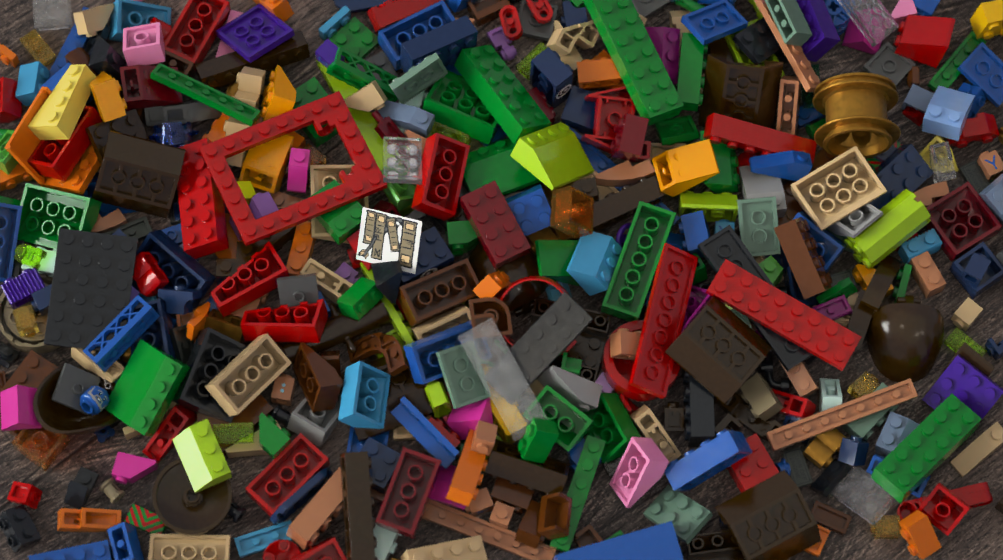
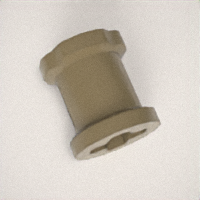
M113 478L105 481L99 488L100 492H104L110 498L112 504L117 503L125 495V492L120 490L114 483Z

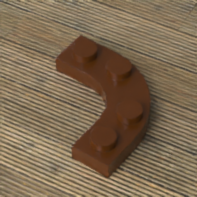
M382 332L369 334L354 342L357 348L355 353H351L347 347L350 362L353 364L374 354H384L389 374L393 377L409 368L403 345L392 335L390 336Z

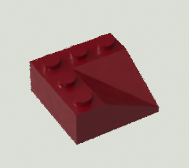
M969 181L926 207L931 215V221L925 227L927 230L935 229L942 241L941 249L951 262H954L981 242L985 243L993 238L1002 228L1000 222Z

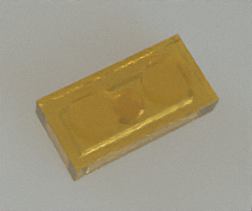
M35 29L19 39L36 62L40 61L46 67L56 60V54Z

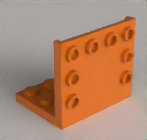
M42 86L4 148L40 186L83 195L101 166L92 144L88 146L66 181L39 175L27 162L41 141L27 126L52 92L48 87Z

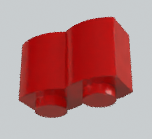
M140 252L136 256L133 280L136 281L138 290L142 295L146 297L155 296L158 293V289L165 287L169 283V279L150 252Z

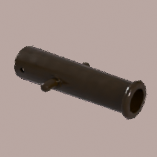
M381 300L359 321L343 316L342 313L338 312L334 304H330L328 307L332 317L326 321L320 343L305 344L318 354L344 343L351 353H355L357 348L353 342L354 338L389 324L390 319ZM276 342L277 346L292 362L286 369H290L291 365L294 364L301 342Z

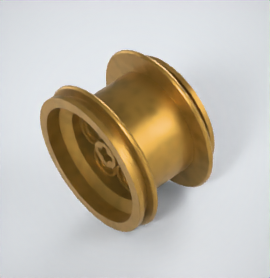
M864 72L840 74L819 83L814 90L813 106L818 112L826 115V123L816 130L814 134L815 142L827 153L836 157L854 146L859 149L864 158L886 152L901 135L900 128L894 122L887 119V112L899 100L895 83L882 75Z

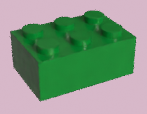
M315 77L295 89L297 92L293 109L328 96ZM313 124L302 128L316 148L338 134L336 128H334L333 132L329 135L319 136Z

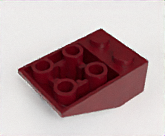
M132 65L119 67L123 95L127 104L126 111L183 103L182 94L150 78L151 72L156 66ZM170 67V68H172V69L178 71V68H177V67Z

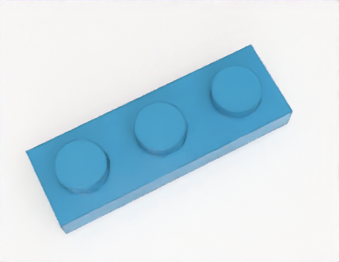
M291 520L234 538L240 558L265 551L270 543L279 539L292 541L291 538L286 536L288 527L292 523Z

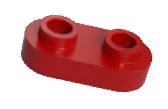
M526 0L537 22L546 24L552 20L553 9L548 0H538L537 2Z
M506 5L500 10L499 16L506 38L514 41L522 36L523 28L517 9L512 5Z

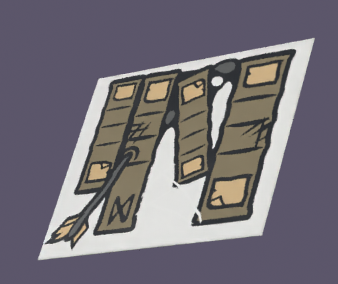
M363 207L356 259L369 263L400 261L402 271L416 274L422 221Z

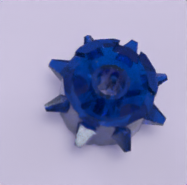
M181 121L163 123L162 128H159L158 125L153 126L154 134L148 138L155 140V142L181 147L193 143V136L200 133V131L192 130L190 121H187L186 125H181Z

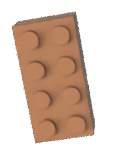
M341 467L336 470L288 527L286 536L291 538L304 551L308 546L310 548L314 546L318 541L319 533H324L330 527L332 518H337L343 511Z

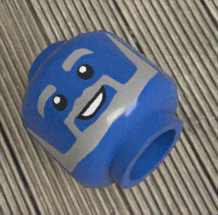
M96 385L91 386L80 396V406L87 414L97 415L109 404V396L106 389Z

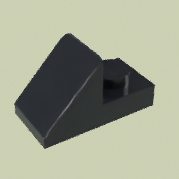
M81 466L74 481L70 480L64 503L77 509L84 508L100 475Z

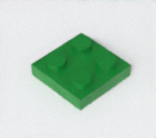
M355 16L329 39L337 47H342L362 59L379 45L377 42L378 37Z
M691 115L666 119L654 124L662 145H674L678 142H691L694 139H699V132Z

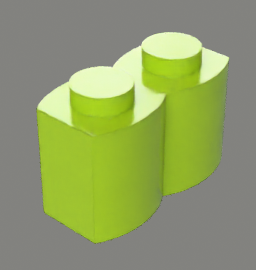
M437 380L429 382L424 390L435 418L439 419L449 415L452 406L443 383Z

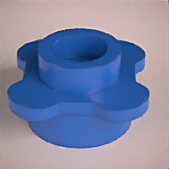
M781 458V462L775 463V466L779 472L785 470L790 476V465L786 463L784 458Z

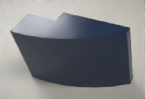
M572 86L561 116V122L579 129V133L593 135L596 102L584 101V98L594 92Z

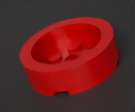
M644 320L627 322L615 329L612 334L622 328L629 329V332L642 331ZM609 336L601 362L602 372L609 385L617 394L635 399V401H650L659 398L629 385L634 361L610 358ZM675 361L668 390L673 386L681 367Z

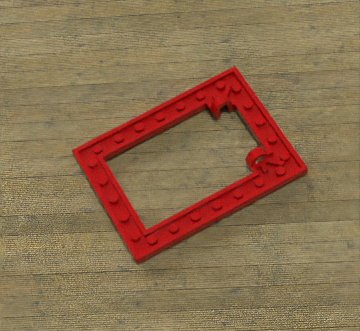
M339 91L199 147V152L245 246L387 188V183ZM313 124L317 134L322 137L329 135L336 128L354 163L349 174L346 175L344 170L339 172V177L343 184L255 220L226 159Z

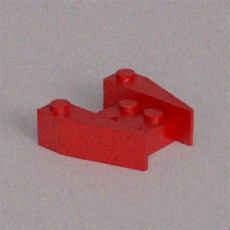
M625 86L590 93L584 98V101L596 103L593 135L585 134L581 137V141L612 154L610 145L616 137L614 132L616 121L619 122L620 118L626 114L635 115V105ZM644 140L641 156L634 162L641 163L647 159L650 160L651 141Z

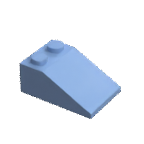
M938 86L924 115L922 131L959 141L975 95Z

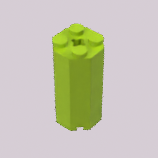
M907 189L903 190L880 209L883 212L880 218L855 238L847 237L844 240L846 246L853 250V257L858 263L862 262L868 269L873 268L931 221V215L921 201L917 202L914 199L917 196Z

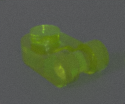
M20 244L15 249L14 259L22 265L38 270L41 266L40 262L42 258L45 259L47 252L28 244Z

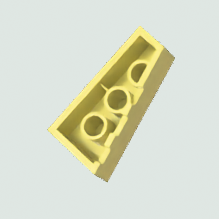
M86 64L70 65L27 126L39 140H70L92 92L89 84L96 78V75Z

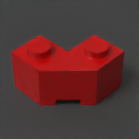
M982 112L977 113L975 118L966 119L959 141L947 138L948 144L957 148H964L969 142L974 140L984 144L992 142L994 138L1000 136L994 115Z

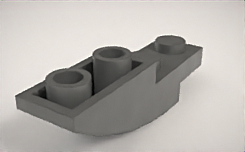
M197 100L144 108L146 126L190 123L218 118L222 115V112Z

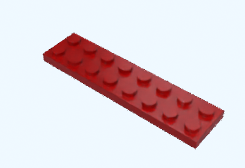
M668 243L664 244L657 265L629 385L661 399L667 395L674 360L665 351L681 334L698 262V257Z
M727 259L723 262L706 291L707 294L714 295L724 304L843 371L862 338Z

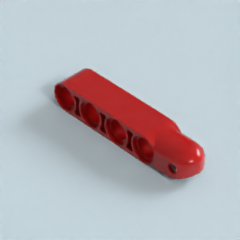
M987 482L950 490L971 508L993 502ZM929 495L901 503L897 508L898 518L902 520L918 510Z

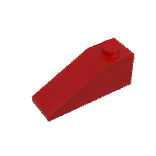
M772 389L784 407L777 413L799 419L814 414L817 405L809 399Z
M181 405L174 406L142 452L150 459L156 460L158 464L175 446L172 439L193 425L197 419V414Z

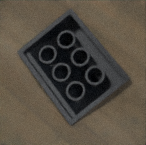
M209 327L200 330L186 364L190 369L172 401L190 410L231 423L234 416L229 417L205 386L247 346Z

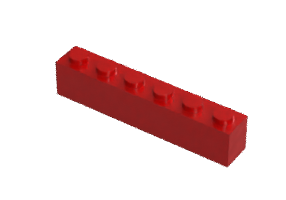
M717 113L707 116L703 136L704 139H710L713 144H726L731 149L741 148L744 149V152L750 154L759 153L766 155L790 150L803 151L810 154L812 163H814L817 146L814 140Z

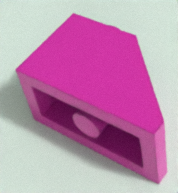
M291 148L287 191L306 193L311 162L310 150Z
M118 452L111 474L118 483H134L157 470L158 464L153 459Z

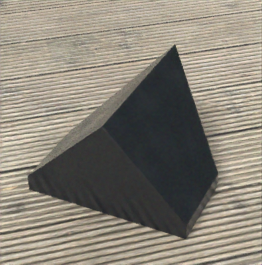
M400 261L372 263L371 267L376 287L392 304H396L403 273Z

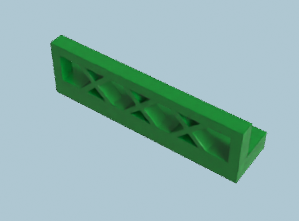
M342 47L337 49L335 59L328 66L326 73L358 90L376 80L388 101L396 102L398 100L388 82L397 78L395 75ZM341 55L347 57L349 63L341 61ZM357 64L362 65L365 72L360 71ZM373 73L379 74L381 80L375 79Z

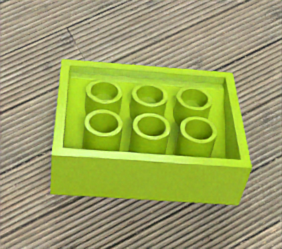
M562 122L520 137L510 154L513 159L551 190L574 182L594 172L575 133L569 129L568 125Z

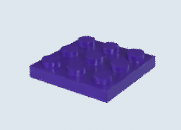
M259 3L216 30V35L251 63L293 37L294 30Z
M958 354L922 400L935 410L950 394H953L983 419L1001 397L1003 389Z

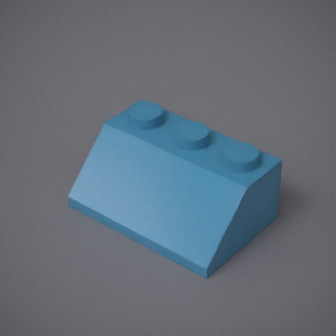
M585 229L581 234L566 271L589 296L603 292L609 287L622 247L611 236Z
M362 361L346 367L338 421L355 428L383 429L391 375Z

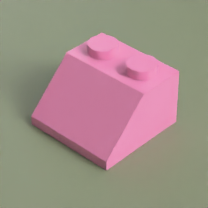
M160 22L123 28V53L127 66L165 62V46Z

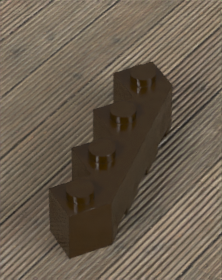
M296 226L248 246H245L244 242H237L236 259L217 258V286L227 277L235 274L242 264L245 265L252 259L251 256L260 252L268 241H270L276 252L281 250L284 244L294 238Z

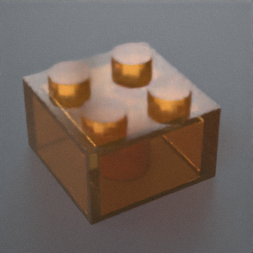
M572 186L552 190L551 227L574 239L593 234L594 198Z
M42 426V428L22 429L11 443L18 452L46 472L71 441L68 435L53 433Z

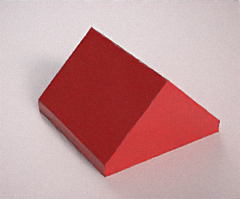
M939 482L918 510L927 515L930 523L948 536L971 507Z

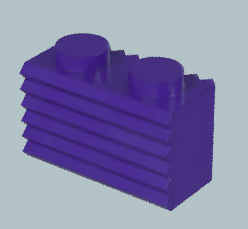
M36 268L25 269L18 277H10L3 282L4 284H1V288L13 310L32 301L31 294L46 287Z

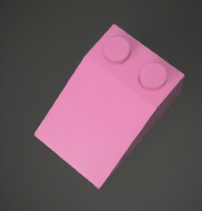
M632 437L609 484L625 507L630 508L662 477L669 461L651 438Z

